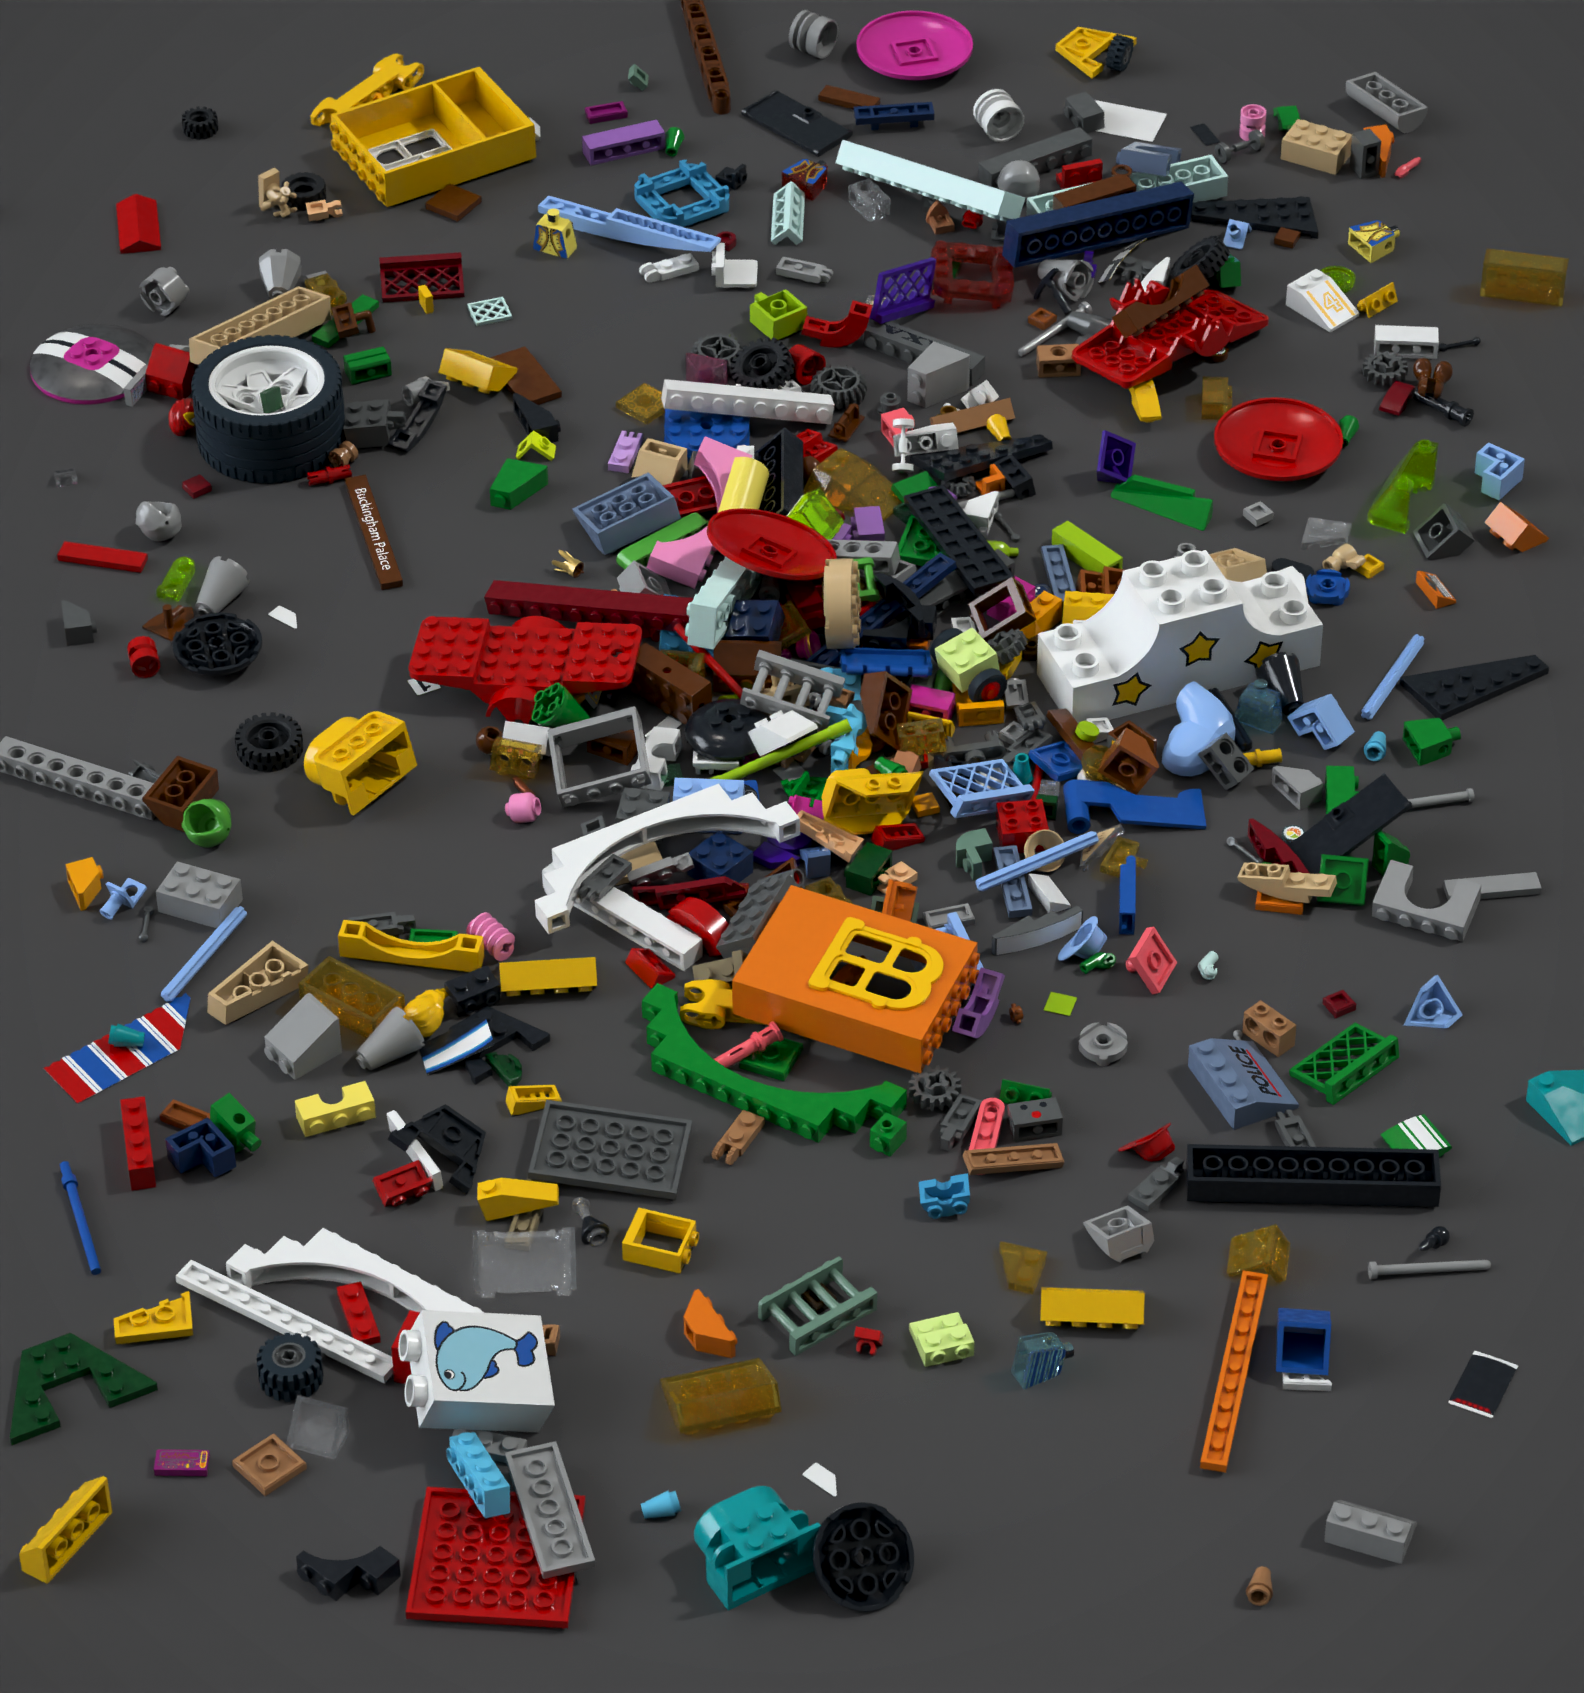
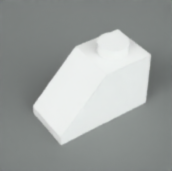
M993 491L968 500L965 509L962 508L977 529L987 526V532L989 533L994 520V514L998 510L999 492Z

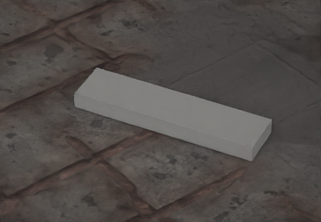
M1536 872L1463 878V880L1481 884V899L1541 894L1542 889ZM1458 879L1444 880L1443 887L1448 901Z

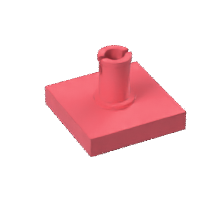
M1154 926L1145 929L1131 955L1126 960L1127 970L1130 973L1137 971L1152 995L1161 992L1177 964L1174 956Z

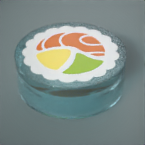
M1289 825L1282 830L1281 839L1289 845L1305 833V831L1300 826Z

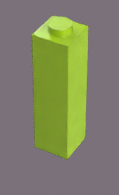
M1066 521L1052 529V545L1063 544L1066 557L1085 570L1102 573L1104 566L1122 569V556L1071 522Z

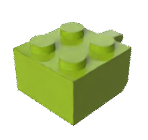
M787 289L769 297L762 292L754 295L755 301L750 304V322L767 337L780 340L802 330L807 316V307Z

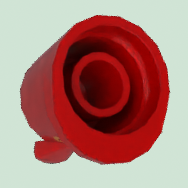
M797 344L789 350L795 364L793 368L795 378L802 385L810 384L813 375H816L817 371H822V368L826 367V360L823 355L802 344Z

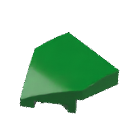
M805 771L800 778L791 779V781L785 779L781 781V785L788 798L790 796L794 797V795L811 798L810 807L813 808L815 799L822 801V794L828 778L810 777L809 772Z

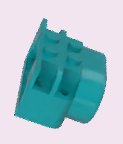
M768 1486L749 1488L713 1505L700 1517L694 1529L695 1542L706 1556L707 1583L729 1611L814 1571L812 1549L815 1536L821 1525L817 1522L809 1526L808 1515L805 1511L789 1510L776 1491Z

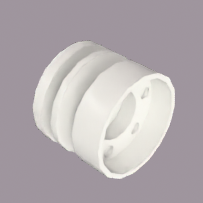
M989 90L982 94L974 105L973 115L976 121L993 141H1009L1021 131L1024 125V115L1021 109L1004 90Z

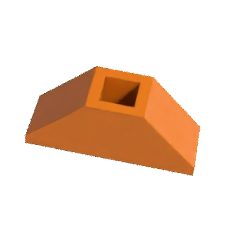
M700 1289L694 1290L684 1314L685 1336L696 1351L727 1358L735 1357L736 1335L732 1330L729 1331L722 1315L715 1312L709 1297H705Z

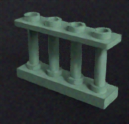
M838 1256L833 1260L825 1262L821 1267L812 1272H807L798 1280L784 1285L782 1289L763 1297L758 1303V1317L763 1321L773 1316L789 1332V1350L794 1356H797L877 1310L878 1293L872 1287L859 1292L843 1276V1259ZM834 1281L850 1299L843 1303H838L820 1283L827 1285ZM811 1289L830 1310L822 1315H818L801 1298V1294ZM794 1304L810 1322L798 1327L782 1310Z

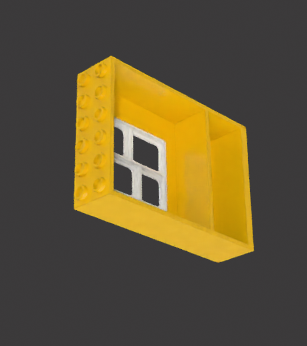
M480 66L331 114L332 148L341 155L342 160L349 164L351 170L358 174L360 180L367 184L368 189L373 191L377 199L382 201L386 207L441 190L448 184L456 185L536 158L534 123ZM430 137L434 138L441 145V147L414 156L404 147L405 145ZM397 150L404 159L390 164H383L377 160V157L384 152Z

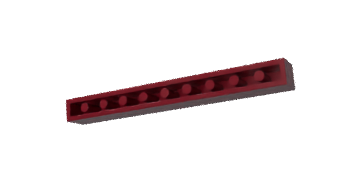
M493 580L484 596L489 614L517 617L543 616L553 620L570 622L635 624L645 629L675 631L673 628L678 623H681L686 629V625L689 623L687 606L694 599Z

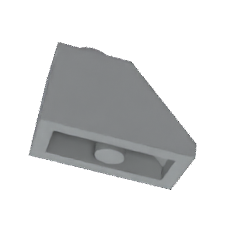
M1283 766L1273 767L1272 785L1299 810L1322 800L1323 782L1310 770Z

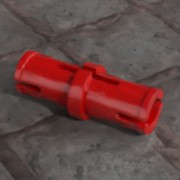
M347 464L335 468L329 466L325 467V470L308 472L309 486L326 482L331 484L335 480L352 477V472L349 470L350 465Z

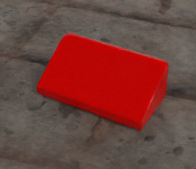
M631 948L625 961L651 989L657 983L662 985L676 976L649 948Z

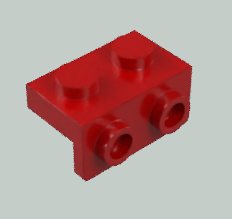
M419 1160L373 1177L372 1180L384 1207L391 1204L393 1206L401 1205L407 1200L406 1198L414 1195L415 1197H421L429 1192L433 1183L431 1177L427 1178Z

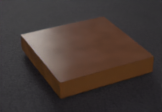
M448 184L425 203V207L427 210L458 222L482 202V196Z

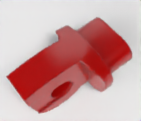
M967 210L964 213L962 221L964 227L976 229L983 224L982 214L972 212L971 210Z

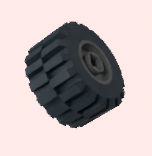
M284 1333L285 1335L283 1336L276 1335L273 1340L268 1339L265 1342V1346L259 1348V1353L256 1357L258 1378L262 1391H265L269 1397L274 1396V1400L277 1401L284 1399L285 1402H290L291 1400L301 1401L302 1397H310L311 1392H316L319 1389V1385H322L324 1374L320 1347H318L315 1340L311 1341V1337L307 1335L302 1337L300 1333H295V1335H290V1333Z

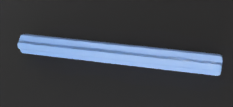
M1415 634L1361 710L1362 718L1370 720L1376 714L1424 645L1423 636Z
M1090 831L983 876L975 881L977 889L979 891H986L1099 842L1096 832Z
M242 906L234 908L163 989L161 997L164 998V1001L169 1002L175 999L244 920L247 912Z

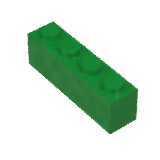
M1326 766V815L1333 808L1348 801L1359 792L1355 791L1358 790L1359 776H1354V766Z

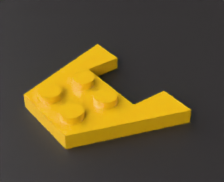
M1077 27L1056 43V51L1093 79L1103 71L1104 64L1093 59L1111 45V41L1116 34ZM1126 36L1133 39L1134 46L1137 44L1136 37Z

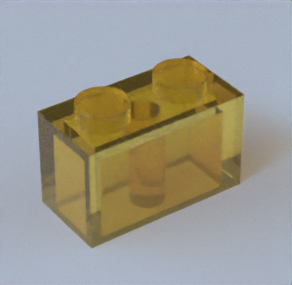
M1203 376L1201 419L1219 420L1232 408V386H1228V377Z

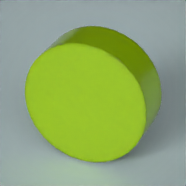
M1088 721L1079 722L1075 730L1076 735L1086 742H1094L1099 735L1098 727Z

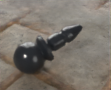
M1442 1226L1433 1228L1426 1235V1240L1421 1242L1419 1250L1427 1251L1430 1248L1437 1249L1440 1246L1446 1245L1450 1239L1449 1231Z

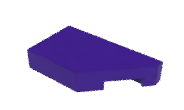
M765 841L753 852V861L769 869L778 868L792 857L796 860L797 866L800 864V857Z

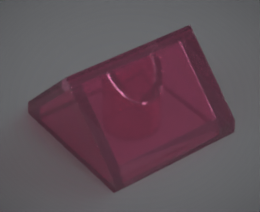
M686 353V381L727 385V360Z

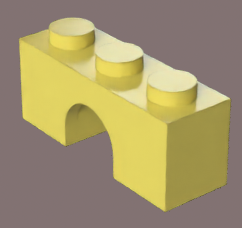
M366 1081L342 1087L343 1100L336 1104L324 1103L320 1099L319 1094L295 1100L296 1118L304 1136L308 1137L376 1118L375 1102Z

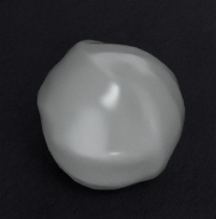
M1016 160L1003 167L997 184L1000 190L1025 197L1024 202H1027V198L1038 194L1040 177L1037 169L1030 162Z
M144 501L139 504L136 510L135 524L152 541L160 542L172 538L182 527L180 511L173 503Z

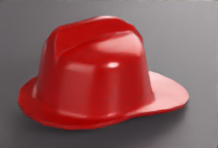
M1171 1123L1164 1125L1152 1134L1120 1147L1118 1151L1132 1148L1144 1160L1158 1161L1175 1150V1144L1167 1129Z

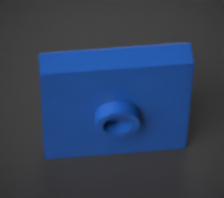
M1065 741L1030 750L1028 755L1056 783L1077 777L1084 767H1093L1086 760L1080 761Z

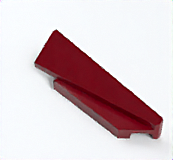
M726 876L663 886L632 887V892L635 900L644 903L646 906L658 904L660 910L673 908L687 897L698 898L706 903L746 897L749 883H738Z

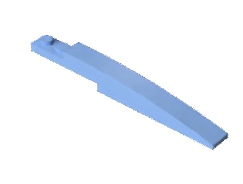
M548 196L538 205V211L542 214H547L549 209H558L560 217L573 222V229L615 240L661 248L711 252L721 242V238L617 208L612 213H608L552 196Z

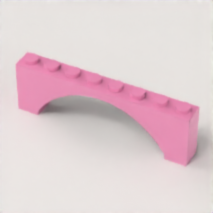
M704 437L697 452L694 465L698 466L709 480L716 497L718 513L735 457L752 458L753 455ZM706 527L685 539L663 543L657 541L646 568L656 574L695 589L698 581L703 582L707 572L704 567H709L714 556L711 554V551L716 552L717 549L708 539Z

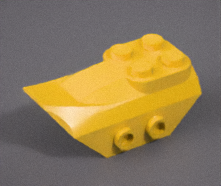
M864 768L836 770L828 777L822 794L824 821L852 835L873 833L875 826L901 824L910 812L924 771L870 774L869 770Z

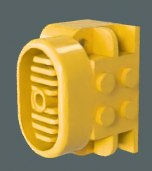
M379 711L370 712L360 719L343 717L337 720L313 739L304 757V770L308 779L322 786L325 790L332 792L335 803L339 805L348 804L350 814L353 816L417 766L405 721Z

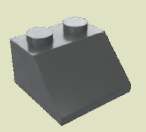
M1443 503L1413 531L1429 560L1458 556L1475 541L1461 514L1446 503Z

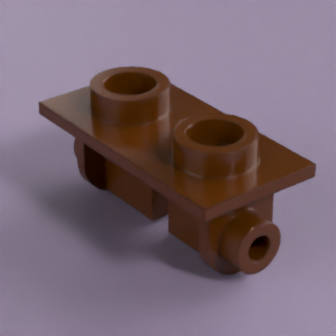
M857 404L848 405L847 411L834 424L828 437L848 442L865 419V416L859 415V406Z

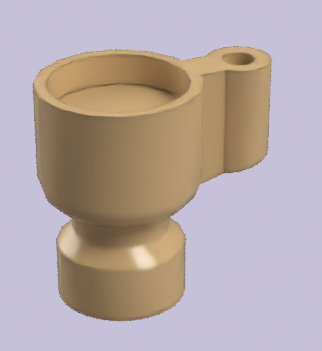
M1345 543L1337 548L1332 556L1325 559L1322 565L1324 569L1340 571V568L1346 569L1348 567L1357 569L1366 562V559L1363 555H1358L1350 544Z

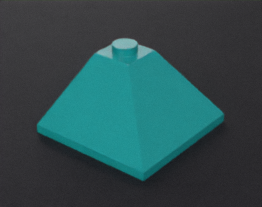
M1584 1070L1547 1071L1528 1081L1526 1101L1571 1146L1583 1141Z

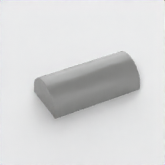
M1377 72L1346 81L1345 89L1348 96L1402 133L1414 131L1426 117L1427 106Z

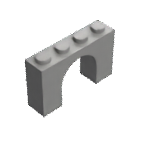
M1390 860L1373 900L1372 917L1463 942L1481 899V884L1458 879L1447 903L1433 909L1420 908L1412 904L1406 897L1413 881V866Z

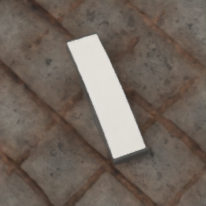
M1075 906L1061 915L1051 911L1037 920L1027 916L992 936V954L997 956L1019 952L1060 939L1081 927L1083 924V910L1079 906Z

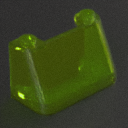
M1422 439L1411 447L1392 470L1369 508L1368 521L1371 524L1406 534L1410 525L1408 517L1411 493H1418L1419 488L1427 486L1428 490H1431L1434 486L1439 443Z

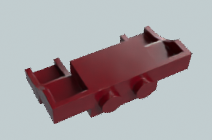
M824 577L812 580L781 578L782 587L786 593L784 595L787 608L790 607L792 618L797 619L800 627L803 626L805 631L825 626L824 604L820 597L824 594Z

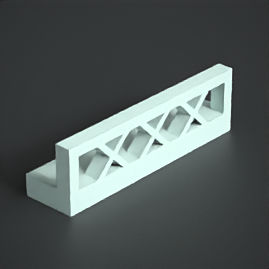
M792 181L774 193L771 242L774 245L785 237H788L796 245L803 241L805 193Z

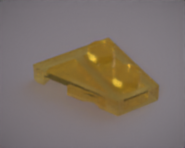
M1000 1241L999 1251L1003 1259L1004 1272L1007 1275L1008 1288L1033 1295L1047 1261L1048 1252Z

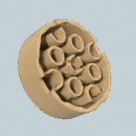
M853 558L826 559L825 564L827 566L824 567L827 649H855L856 646H859V633H861V619L859 616V612H861V598L858 590L860 571L858 569V561H854Z

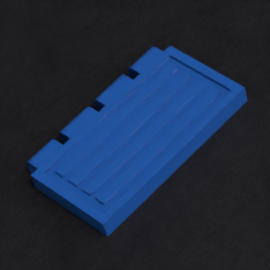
M840 649L841 671L845 672L846 675H863V673L886 671L892 676L908 677V675H912V677L932 676L933 667L930 650Z

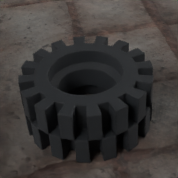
M198 106L196 109L190 108V111L186 110L185 114H182L183 133L187 137L190 136L191 139L197 137V140H200L201 137L207 139V136L213 137V134H216L219 129L216 111H212V108L207 109L204 106L202 109Z

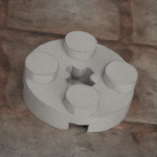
M1099 1022L1092 1023L1086 1026L1080 1033L1079 1051L1087 1059L1096 1062L1099 1066H1108L1110 1062L1119 1060L1127 1052L1126 1032L1116 1024L1107 1022V1026H1099Z

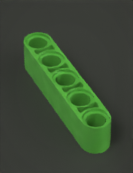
M691 513L623 549L618 554L616 562L624 570L634 560L647 567L650 555L657 541L663 543L685 539L702 531L708 526L709 521L698 513Z

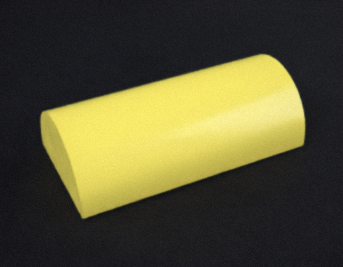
M735 457L718 512L738 508L759 510L769 478V471L766 466L753 458Z

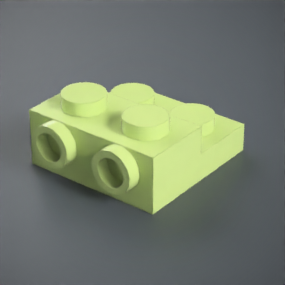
M959 1312L909 1323V1331L925 1367L974 1356L973 1337L967 1324H963Z

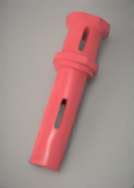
M772 1021L768 1027L758 1033L754 1031L750 1035V1039L714 1058V1060L728 1068L757 1051L764 1052L766 1047L776 1041H783V1035L776 1023Z

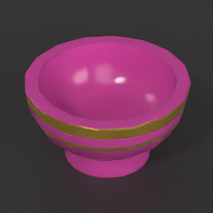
M814 630L808 631L801 640L796 641V651L800 658L808 659L822 648L820 639Z

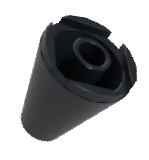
M1279 652L1264 658L1260 668L1256 667L1255 674L1258 680L1264 679L1267 681V689L1266 687L1264 688L1268 693H1271L1269 695L1280 699L1281 702L1275 700L1274 702L1279 703L1277 706L1281 707L1283 714L1290 715L1304 704L1300 663L1295 654L1292 653V656H1290L1286 652ZM1272 689L1274 691H1277L1280 695L1270 692L1268 690Z

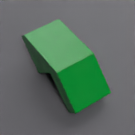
M1296 105L1273 108L1274 116H1278L1279 131L1290 130L1298 119L1301 120Z

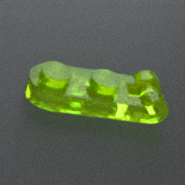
M183 556L173 562L162 584L157 588V598L165 599L169 597L174 601H180L195 573L194 560Z

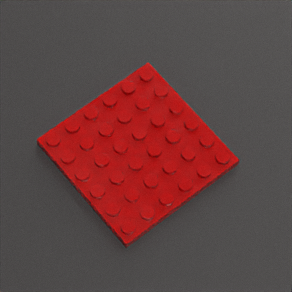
M427 1487L406 1607V1619L568 1628L576 1572L543 1579L516 1492L510 1491V1513L484 1518L466 1489ZM574 1495L583 1522L586 1499L584 1495Z

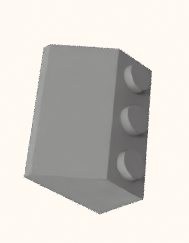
M1338 1500L1333 1503L1326 1520L1324 1542L1402 1564L1417 1522Z

